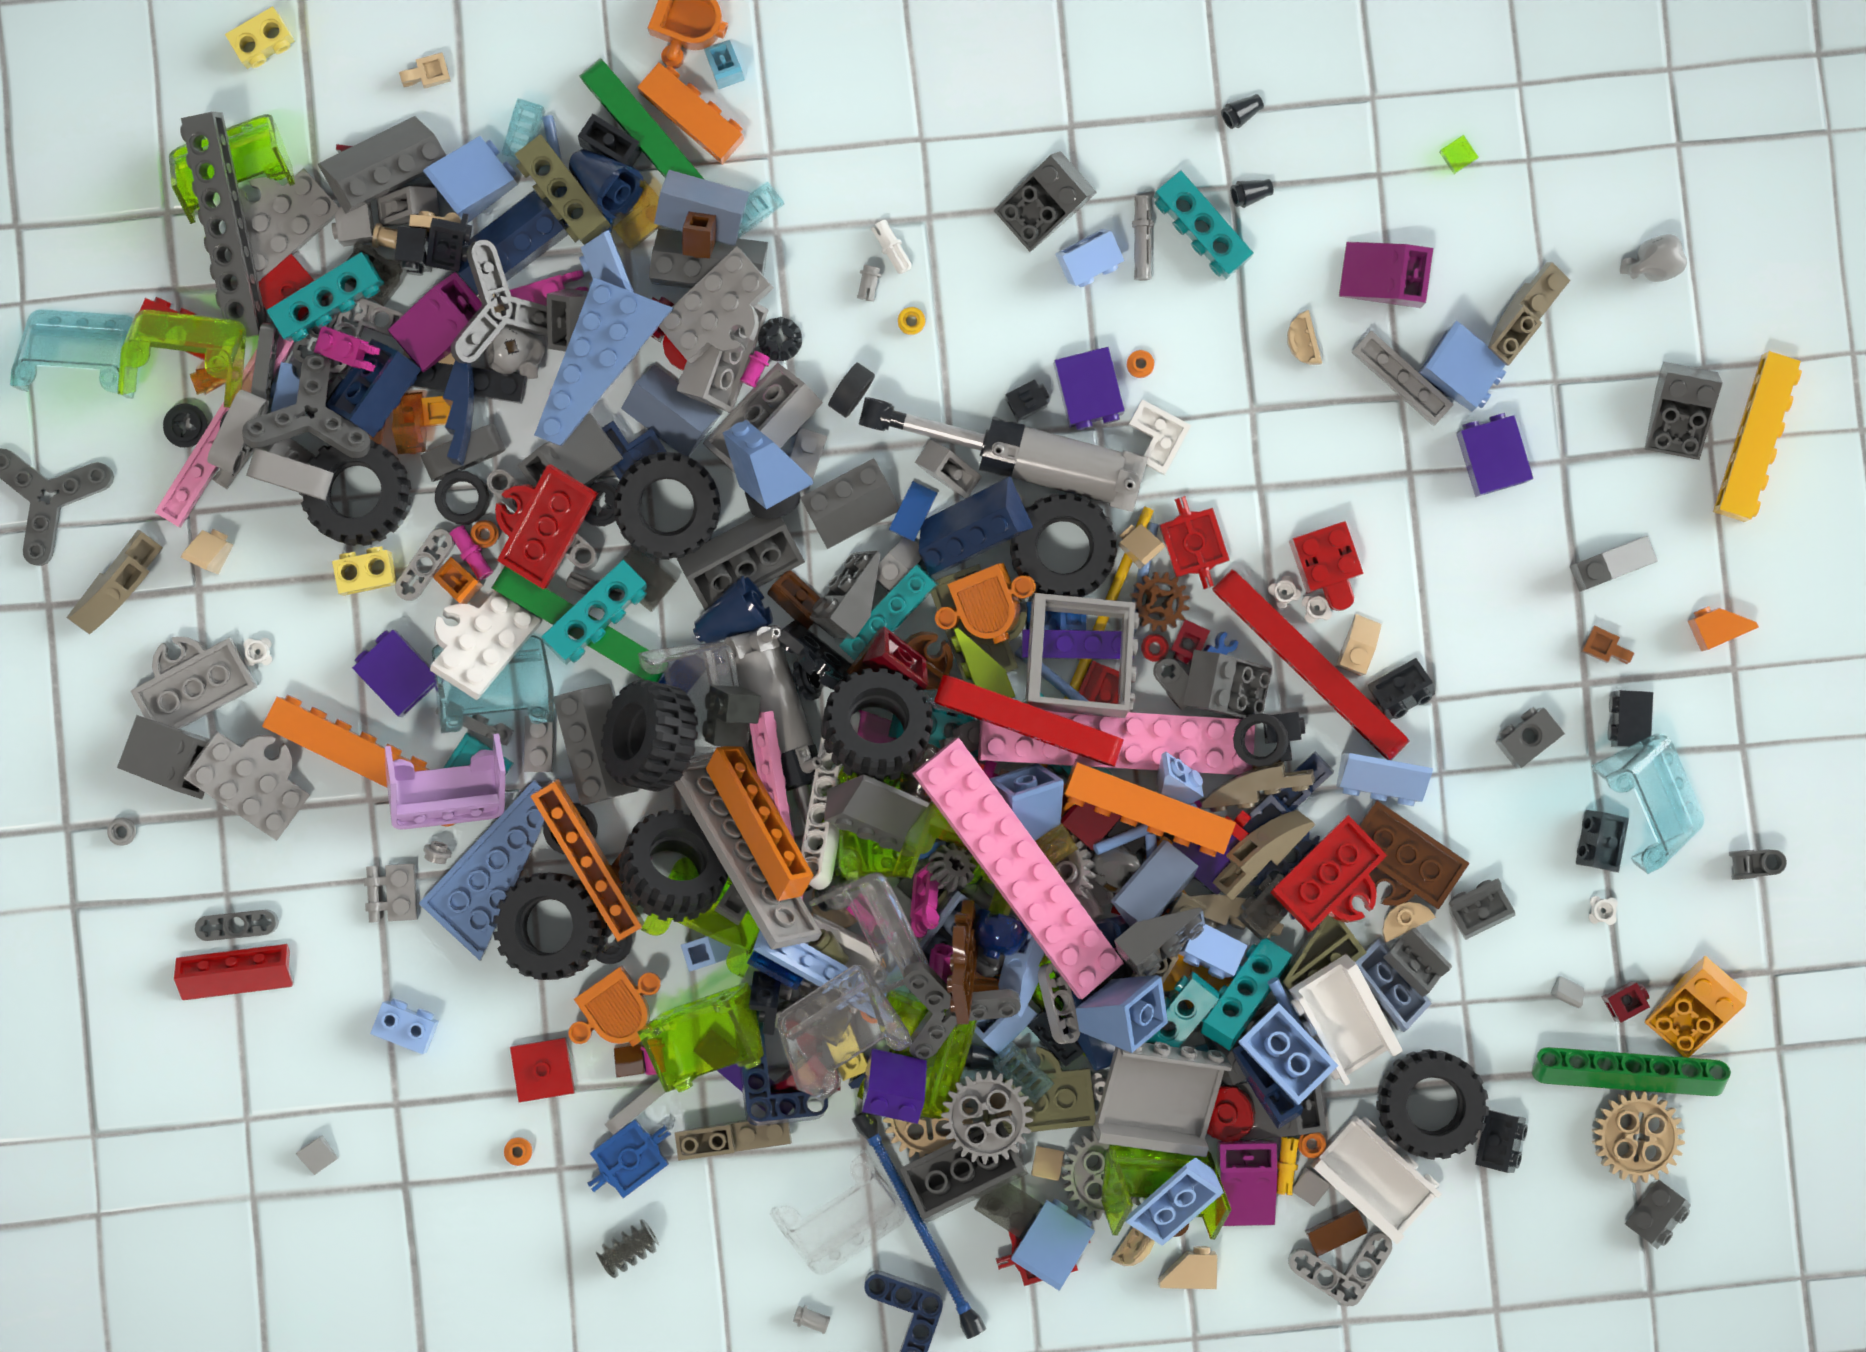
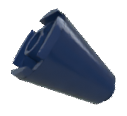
M581 149L570 157L569 171L604 216L612 219L617 218L614 215L620 212L625 215L636 205L643 190L640 187V179L643 181V176L637 169L587 149Z
M742 576L694 622L695 628L693 632L700 643L705 642L707 645L723 641L727 637L751 632L772 624L773 616L769 606L764 609L761 600L765 597L750 578Z

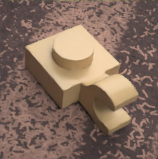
M443 53L416 59L418 68L399 72L403 87H409L422 81L425 89L451 82Z

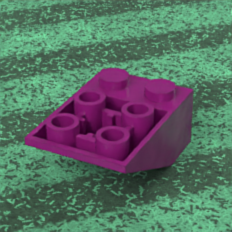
M1346 242L1339 297L1422 308L1427 300L1434 248L1409 244Z
M454 272L429 290L388 329V332L415 364L421 368V371L424 372L451 353L453 340L479 310L482 302L459 275Z
M1273 1140L1217 1141V1178L1224 1192L1218 1197V1226L1275 1225L1277 1143Z

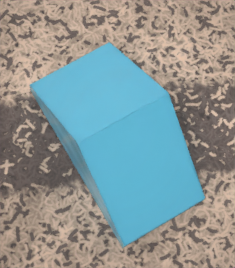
M730 40L704 49L718 89L744 81L740 63Z

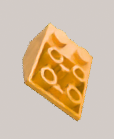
M1704 956L1680 979L1644 1023L1683 1057L1689 1058L1745 1007L1748 992L1707 956Z

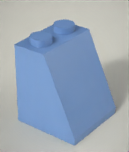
M481 136L423 170L461 219L463 213L469 214L468 223L518 185L513 178L517 175L507 161L502 164L496 157L500 153L490 139L485 142Z
M1455 321L1445 331L1418 373L1436 389L1472 412L1478 406L1480 408L1484 407L1491 396L1488 390L1493 383L1495 385L1500 383L1506 371L1503 370L1505 364L1484 342L1461 323Z
M747 420L736 423L732 428L723 432L739 487L765 509L814 484L812 478L783 450Z
M1033 764L989 779L1034 841H1045L1050 836L1060 833L1064 786L1061 778L1042 765Z
M1151 975L1111 979L1076 1008L1079 1032L1133 1053L1168 1023L1161 976Z
M1054 1198L1052 1202L1045 1201L1012 1254L1011 1260L1060 1291L1095 1230L1090 1228L1093 1222L1080 1214L1076 1218L1066 1212L1069 1207Z

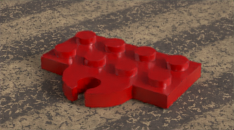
M552 464L546 466L536 487L529 484H518L505 490L501 495L505 498L514 499L517 502V511L515 513L510 512L504 503H496V520L501 530L509 536L497 561L543 590L546 589L598 493Z
M1347 815L1270 892L1308 933L1328 914L1338 921L1346 923L1355 922L1365 916L1362 912L1356 911L1353 908L1352 899L1354 897L1361 898L1365 909L1368 911L1373 910L1377 892L1375 883L1369 876V873L1387 855Z

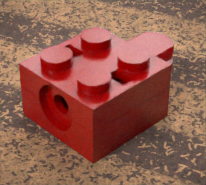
M1346 521L1307 533L1289 541L1306 594L1323 589L1327 603L1332 610L1343 611L1349 608L1354 603L1355 598L1349 580L1359 577L1364 573Z

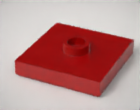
M292 254L288 255L258 282L263 307L266 310L315 281ZM307 307L299 310L298 318L300 321L309 314Z
M566 1037L510 1047L519 1103L575 1093Z

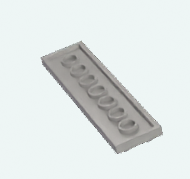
M710 760L690 763L688 769L683 771L682 778L676 781L675 785L771 950L818 940L822 932L801 897L781 901L776 899L706 770Z

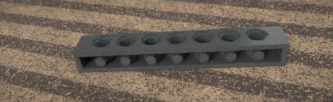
M208 112L181 118L180 133L187 146L186 161L193 174L192 190L198 198L200 207L198 218L204 226V246L210 255V274L216 283L217 292L215 298L223 316L221 321L223 333L227 336V340L259 336L261 324L263 322L267 323L223 113ZM204 137L209 142L208 148L205 151L201 145ZM210 165L213 166L215 171L212 178L207 173ZM216 192L220 196V204L218 206L213 202ZM222 220L226 224L224 234L219 230V224ZM227 248L232 252V258L229 262L225 258ZM233 276L238 280L236 289H233L231 286V278ZM239 303L244 308V313L241 317L236 311Z

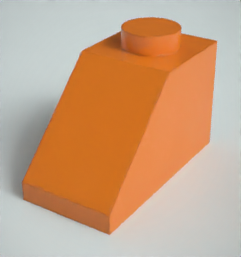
M1709 606L1694 612L1695 618L1688 621L1701 651L1709 650L1759 628L1755 621L1721 608L1711 610Z

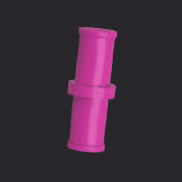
M464 525L453 529L449 534L462 553L460 555L462 560L467 561L478 581L489 577L493 570L481 554V547L474 543Z

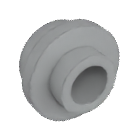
M127 818L114 819L107 829L108 838L116 845H127L134 840L136 827ZM122 826L127 830L124 837L118 834V830Z
M438 841L426 844L423 849L425 852L424 858L436 864H445L447 859L451 857L452 852L447 849L448 846Z

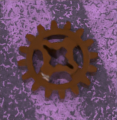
M1153 572L1151 575L1152 580L1147 575L1141 577L1143 584L1135 583L1133 585L1138 590L1137 593L1129 594V597L1135 599L1136 613H1138V618L1142 619L1139 626L1144 627L1150 624L1149 629L1151 632H1154L1157 626H1159L1161 632L1167 631V624L1172 629L1176 628L1175 620L1184 621L1185 617L1181 612L1188 611L1190 608L1184 605V601L1190 599V596L1182 594L1186 586L1178 587L1177 582L1179 578L1174 577L1169 580L1168 572L1163 573L1161 578H1159L1158 572ZM1156 583L1164 584L1171 589L1167 591L1161 590L1158 585L1156 586ZM1145 592L1147 598L1145 604L1142 606V596ZM1168 596L1162 602V607L1150 608L1157 601V598ZM1174 599L1177 601L1175 611L1172 609ZM1151 613L1158 614L1160 619L1162 618L1163 620H1155L1148 615Z

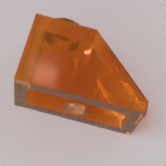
M423 392L404 393L400 404L393 410L392 431L398 454L426 452L427 429L424 426Z

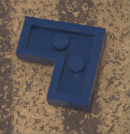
M614 421L602 427L624 458L612 468L619 481L628 468L641 458L658 452H667L652 428L628 443Z

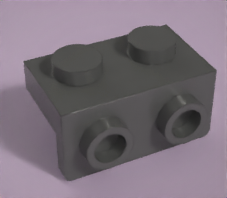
M1499 878L1493 881L1485 880L1476 889L1468 893L1461 892L1455 895L1449 902V913L1465 940L1515 916V910L1503 892Z
M1414 927L1399 937L1383 957L1422 997L1430 993L1438 980L1452 968V965Z
M1658 1180L1625 1225L1658 1249L1661 1245L1665 1246L1673 1236L1671 1231L1675 1226L1686 1220L1690 1213L1689 1208L1691 1204L1662 1181Z

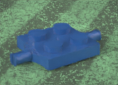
M634 1119L590 1152L600 1171L599 1175L587 1182L588 1186L591 1187L599 1181L591 1190L596 1192V1190L608 1182V1184L615 1187L622 1198H625L669 1165L660 1152L658 1145L671 1135L668 1130L662 1136H659L668 1128L663 1125L662 1128L651 1135L643 1129L637 1119Z

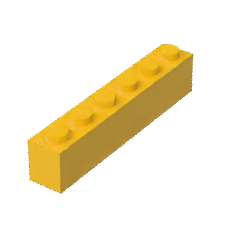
M1771 351L1761 355L1713 509L1714 513L1742 522L1749 521L1752 517L1757 516L1761 502L1758 501L1760 491L1765 490L1769 480V475L1766 474L1768 465L1774 462L1777 454V449L1774 446L1777 438H1780L1784 432L1785 422H1782L1785 412L1790 410L1793 403V396H1791L1793 385L1796 386L1801 377L1802 370L1799 369L1801 361Z

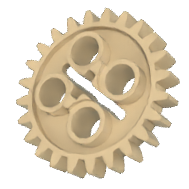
M933 1069L931 1076L926 1075L925 1090L929 1094L930 1111L932 1113L936 1112V1115L931 1118L932 1140L928 1139L925 1117L919 1118L918 1124L923 1127L924 1132L917 1138L910 1136L907 1131L908 1127L914 1123L888 1117L883 1118V1122L891 1123V1126L885 1132L895 1133L891 1143L900 1141V1152L909 1148L910 1158L915 1152H919V1157L922 1158L925 1154H930L956 1141L955 1138L946 1140L948 1134H940L935 1128L939 1121H949L948 1118L942 1117L941 1114L949 1112L950 1109L946 1106H936L932 1101L934 1094L944 1092L949 1098L948 1101L952 1102L953 1099L949 1096L948 1092H959L955 1088L957 1079L954 1078L947 1082L946 1072H944L941 1078L937 1077L936 1069ZM968 1098L963 1102V1109L968 1114L973 1112V1108L965 1107V1104L968 1103L971 1100V1098ZM923 1105L921 1114H923V1113L925 1112V1107H924V1105ZM964 1119L962 1123L964 1125L972 1124L973 1119Z
M1629 1091L1628 1099L1622 1094H1618L1619 1103L1609 1099L1608 1103L1611 1108L1609 1110L1600 1108L1604 1118L1594 1119L1600 1124V1128L1592 1129V1132L1599 1135V1138L1593 1140L1592 1144L1601 1146L1595 1154L1597 1156H1605L1601 1162L1603 1166L1612 1164L1609 1170L1610 1173L1615 1174L1620 1170L1619 1178L1625 1180L1629 1175L1630 1181L1636 1183L1638 1176H1640L1643 1182L1648 1183L1649 1174L1658 1180L1659 1170L1668 1174L1669 1171L1666 1165L1668 1163L1674 1166L1677 1165L1672 1158L1673 1155L1682 1156L1683 1154L1676 1149L1677 1145L1685 1144L1683 1140L1678 1139V1135L1683 1134L1685 1130L1676 1128V1125L1682 1119L1679 1117L1672 1118L1671 1116L1675 1113L1676 1109L1670 1107L1665 1110L1668 1101L1662 1099L1657 1103L1658 1095L1653 1093L1648 1100L1645 1091H1640L1638 1098L1633 1091ZM1639 1112H1643V1117L1639 1122ZM1625 1114H1630L1632 1118L1630 1126L1622 1128L1620 1125L1621 1117ZM1657 1117L1659 1128L1651 1132L1648 1128V1123L1652 1118ZM1634 1134H1643V1139H1638V1141L1633 1139ZM1622 1142H1627L1628 1152L1623 1156H1619L1617 1153L1618 1145ZM1654 1145L1656 1155L1654 1158L1647 1160L1645 1150L1647 1147ZM1637 1151L1638 1160L1635 1162L1634 1156Z

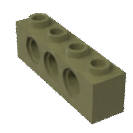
M541 134L514 154L520 161L516 164L517 168L525 178L531 176L536 184L532 186L542 200L546 197L553 204L549 207L550 211L558 221L561 219L566 221L569 227L565 230L575 243L580 240L585 245L611 227L610 223ZM549 165V173L545 176H539L540 168ZM559 187H567V192L563 197H555V192ZM583 208V214L580 218H571V214L575 209Z

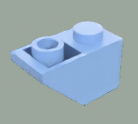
M1167 752L1161 754L1157 773L1159 794L1188 805L1203 798V780L1199 772L1191 769L1180 759H1176Z
M737 927L681 944L689 972L745 953Z

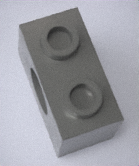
M1534 707L1530 708L1521 716L1523 720L1515 727L1511 724L1499 733L1501 738L1495 743L1516 769L1524 767L1565 734L1544 707L1537 710ZM1526 728L1534 732V740L1530 744L1526 743L1522 738V733Z

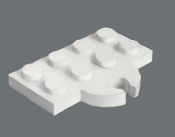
M494 591L480 608L469 604L448 606L444 608L442 615L446 619L455 620L458 625L450 627L444 623L443 618L437 616L434 636L438 645L444 650L431 664L430 671L475 700H478L537 630L541 619L497 591Z

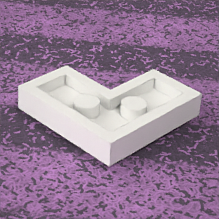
M1143 399L1129 423V426L1153 438L1144 456L1148 457L1146 466L1165 475L1191 425Z

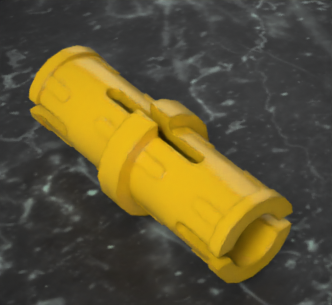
M1281 1137L1279 1161H1277V1194L1285 1195L1286 1193V1195H1293L1294 1173L1298 1170V1164H1296L1298 1138Z

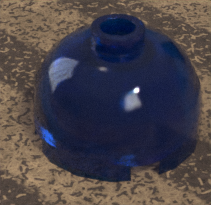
M978 909L972 929H975L974 938L976 944L984 949L983 955L999 960L1000 955L1011 956L1023 948L1029 931L1022 922L1000 913L998 916L993 915V917H990L989 910Z

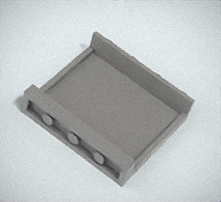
M1156 1042L1155 1044L1143 1043L1133 1053L1115 1047L1093 1127L1098 1143L1206 1157L1209 1146L1205 1137L1224 1070L1231 1071L1232 1069L1226 1055L1217 1050L1205 1052L1198 1051L1189 1046H1183L1182 1048L1170 1047L1161 1042Z

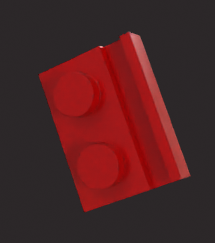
M1093 660L1079 693L1090 702L1118 704L1119 671Z

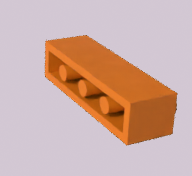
M658 63L638 85L639 93L723 165L744 141L743 134L741 133L742 127L731 118L729 121L720 115L722 110L712 101L706 103L699 97L701 92L691 83L685 85L678 79L680 74L670 65L664 67L661 63Z

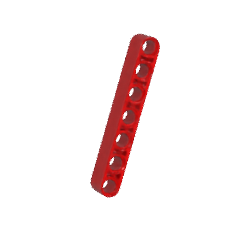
M947 675L942 676L934 703L1112 767L1116 765L1124 741L1122 738Z

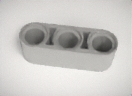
M242 389L236 394L208 453L207 462L232 474H236L240 470L250 449V446L246 445L243 440V425L251 419L265 415L268 411L269 401Z
M256 448L254 449L246 476L322 500H326L334 473Z

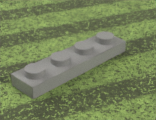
M1370 331L1351 352L1433 426L1454 405L1373 331Z

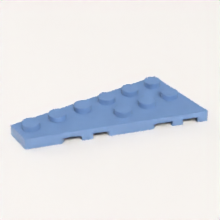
M594 277L534 436L562 446L674 308Z
M535 780L419 902L433 918L479 961L482 960L493 932H495L497 924H493L494 915H499L500 912L497 904L500 899L504 900L506 898L505 891L510 886H516L543 828L544 818L530 797L535 791L542 788Z

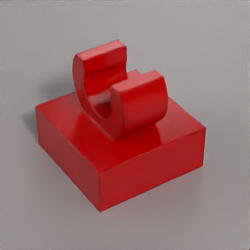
M1243 810L1233 821L1236 824L1232 835L1239 841H1242L1249 835L1243 827L1251 817ZM1225 817V819L1233 821L1230 817Z

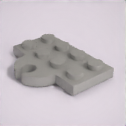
M304 168L284 186L273 179L265 177L249 180L248 182L253 188L261 191V198L255 203L249 202L247 193L241 188L239 189L258 282L288 255L295 254L335 218V213L339 209L336 203Z
M736 246L672 306L674 309L659 327L691 364L712 345L719 351L726 353L742 351L745 348L739 341H734V333L737 329L744 328L745 336L752 341L755 339L759 328V321L754 306L774 287L745 253Z
M172 637L173 643L181 648V656L176 660H171L168 656L167 645L161 643L153 655L152 669L155 678L131 690V693L145 718L181 729L257 688V685L232 638H228L205 650L199 642L191 638Z
M216 731L183 775V778L277 841L310 796L309 793L288 780L292 770V757L289 749L283 743L279 747L278 756L268 759L264 756V750L268 745L274 744L276 740L274 736L257 735L247 739L241 746H238Z

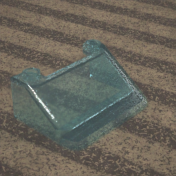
M42 309L32 312L27 319L11 369L10 386L20 391L28 392L29 385L36 378L37 366L100 370V384L106 391L133 399L139 332L132 329L135 319L128 315Z
M532 635L478 700H475L434 673L441 733L460 731L464 723L463 716L527 710L530 721L535 724L554 722V688L544 642L538 636ZM436 645L432 649V663L444 650L440 645Z
M1660 733L1654 734L1591 766L1596 774L1607 781L1608 786L1612 790L1623 793L1633 788L1635 789L1657 841L1644 851L1631 857L1632 862L1647 874L1663 867L1703 827L1704 815L1675 746L1668 736Z

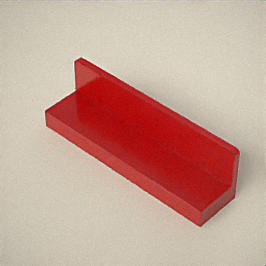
M288 944L178 957L175 962L174 981L182 1000L292 987L293 980L289 972L290 950Z

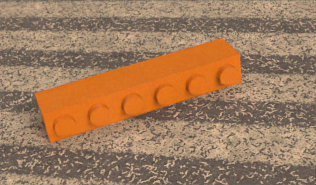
M287 694L286 698L276 697L262 727L387 788L385 747L375 743L376 737L364 731L358 735L350 731L352 725L339 719L334 723L326 719L327 713L315 707H312L309 711L301 707L302 701ZM387 743L386 746H391L393 761L403 759L411 762L414 765L415 772L430 770L426 768L427 762L415 756H412L409 760L401 756V749Z
M716 747L706 770L776 899L781 901L801 897L814 875L743 747Z
M1074 762L1063 794L1069 796L1068 802L1081 807L1084 806L1085 802L1095 805V812L1110 817L1111 812L1122 816L1121 822L1134 827L1140 822L1148 826L1147 832L1161 837L1164 832L1174 835V842L1189 847L1190 842L1201 846L1200 852L1213 857L1216 856L1217 852L1225 853L1236 822L1078 762Z
M556 779L535 791L530 797L616 940L620 941L641 929L645 923L635 905L630 901L629 895H625L622 883L560 780Z

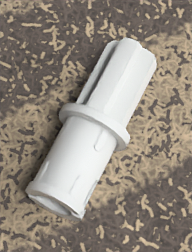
M886 220L876 223V227L873 226L871 230L883 248L882 253L887 254L897 273L903 274L907 272L911 267V263L900 246L902 244L901 240H897Z

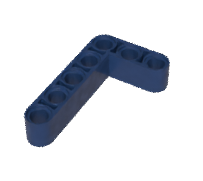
M752 985L741 986L735 993L733 1007L744 1110L747 1121L754 1126L820 1119L828 1108V1098L821 1091L813 1090L771 1095L763 1022H758L760 1011L750 1010L749 1006L741 1004L739 996L742 994L750 995ZM751 1021L756 1025L757 1031L752 1034L746 1033L742 1028V1024ZM749 1049H755L759 1052L760 1059L755 1062L749 1061L745 1056V1052ZM751 1077L760 1078L763 1082V1087L758 1090L752 1089L748 1084V1079ZM810 1099L819 1100L822 1104V1109L818 1112L811 1111L808 1108L807 1101ZM782 1102L791 1103L794 1107V1112L790 1115L783 1114L779 1109V1104ZM762 1105L766 1110V1115L761 1118L753 1116L751 1107Z
M875 1270L870 1272L865 1278L864 1284L865 1293L868 1297L913 1313L899 1352H928L943 1308V1300L940 1293L932 1288L883 1271ZM880 1278L884 1281L885 1287L881 1291H873L869 1287L870 1281ZM903 1287L909 1289L912 1294L911 1297L906 1301L899 1300L895 1294L898 1289ZM925 1298H935L938 1301V1306L934 1310L925 1309L922 1305ZM917 1324H924L928 1327L929 1332L923 1337H918L913 1333V1328Z

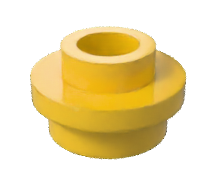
M905 308L898 316V326L905 334H918L925 326V316L918 308ZM914 317L917 323L914 326H909L906 323L907 318Z

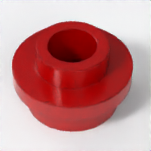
M1159 634L1148 635L1141 644L1143 656L1152 662L1164 659L1169 651L1167 640ZM1151 643H1157L1160 646L1158 653L1150 651Z

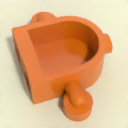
M658 0L648 25V31L651 36L670 42V45L663 49L661 58L665 66L670 65L674 69L679 68L684 62V54L681 47L689 50L705 49L714 44L718 38L723 39L728 29V23L723 21L720 6L716 0Z
M998 563L947 584L956 609L953 607L940 608L936 612L935 622L942 629H952L961 619L963 625L971 634L984 639L992 638L994 644L1010 639L1008 633L1016 626L1019 620L1020 602L1018 598L1032 596L1036 589L1035 582L1031 577L1025 575L1019 576L1011 582L1005 564Z
M623 966L614 970L574 999L588 1021H577L570 1026L568 1031L570 1040L576 1044H583L591 1038L592 1031L595 1029L598 1035L608 1042L617 1044L630 1042L632 1047H634L646 1038L643 1031L647 1027L650 1017L649 1005L643 995H653L659 991L661 987L660 977L653 972H647L639 978L638 985L636 986Z

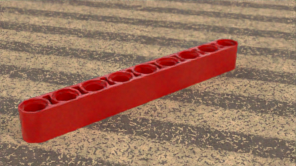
M1231 569L1212 588L1213 592L1385 759L1392 761L1410 742L1402 731L1236 571Z

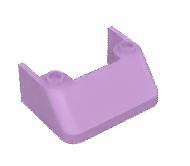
M493 734V750L478 751L472 756L469 766L417 772L414 771V765L411 762L403 759L393 761L391 746H385L388 799L391 823L394 828L413 829L497 818L504 813L506 770L499 734Z

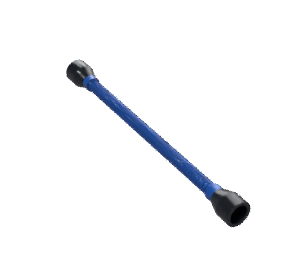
M861 1112L851 1118L857 1131L876 1150L875 1153H877L880 1163L884 1166L883 1168L886 1169L885 1172L889 1176L888 1178L891 1179L890 1182H893L892 1185H894V1189L897 1195H899L898 1197L901 1198L900 1201H903L902 1204L906 1208L905 1210L909 1217H911L912 1224L918 1230L917 1233H919L922 1243L928 1249L927 1252L931 1256L930 1258L933 1259L932 1262H935L934 1265H936L939 1275L943 1278L942 1281H945L944 1284L948 1288L947 1290L950 1291L951 1297H953L952 1300L956 1304L960 1327L967 1339L979 1335L986 1330V1326L980 1315L970 1307L968 1301L966 1302L964 1297H962L963 1295L960 1294L961 1291L957 1287L958 1285L955 1284L956 1281L952 1278L953 1276L949 1268H947L948 1266L945 1265L946 1262H943L944 1259L940 1255L941 1253L937 1246H935L936 1243L932 1236H930L931 1234L928 1233L929 1230H927L926 1224L920 1217V1214H918L919 1211L915 1207L916 1205L913 1204L914 1201H911L912 1198H910L907 1188L903 1185L904 1182H901L902 1179L898 1175L899 1173L896 1172L897 1169L893 1166L894 1163L890 1156H888L889 1154L886 1153L887 1150H884L885 1147H883L884 1144L881 1141L882 1138L879 1134L875 1115Z

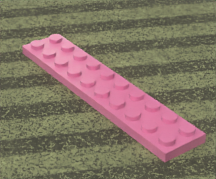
M1048 711L1122 738L1124 741L1115 767L1090 760L980 720L978 760L1069 766H1073L1074 762H1078L1088 767L1158 771L1161 754L1167 752L1199 773L1239 775L1252 769V765L1239 758L1234 749V732L1242 719L1131 712L1127 714L1126 718ZM1255 725L1248 729L1244 738L1247 750L1253 755Z
M954 738L912 773L1079 999L1086 997L1124 964L959 738Z

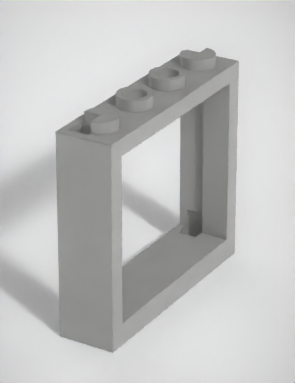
M1035 593L1031 601L1025 703L1046 711L1126 718L1129 711L1133 710L1135 693H1131V683H1135L1137 671L1136 666H1132V656H1136L1138 650V639H1133L1134 629H1138L1139 625L1138 613L1135 612V603ZM1045 611L1122 618L1118 704L1040 697Z

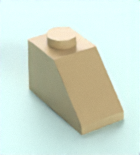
M1142 524L1137 528L1131 525L1119 535L1123 540L1118 545L1139 569L1144 567L1166 547Z
M212 529L211 533L202 530L185 549L181 558L207 571L219 574L233 544L226 541L227 535L215 529Z
M1355 614L1335 666L1360 676L1366 675L1376 650L1382 624Z
M1194 1246L1193 1251H1186L1158 1278L1159 1287L1217 1289V1254L1215 1251H1210V1247Z

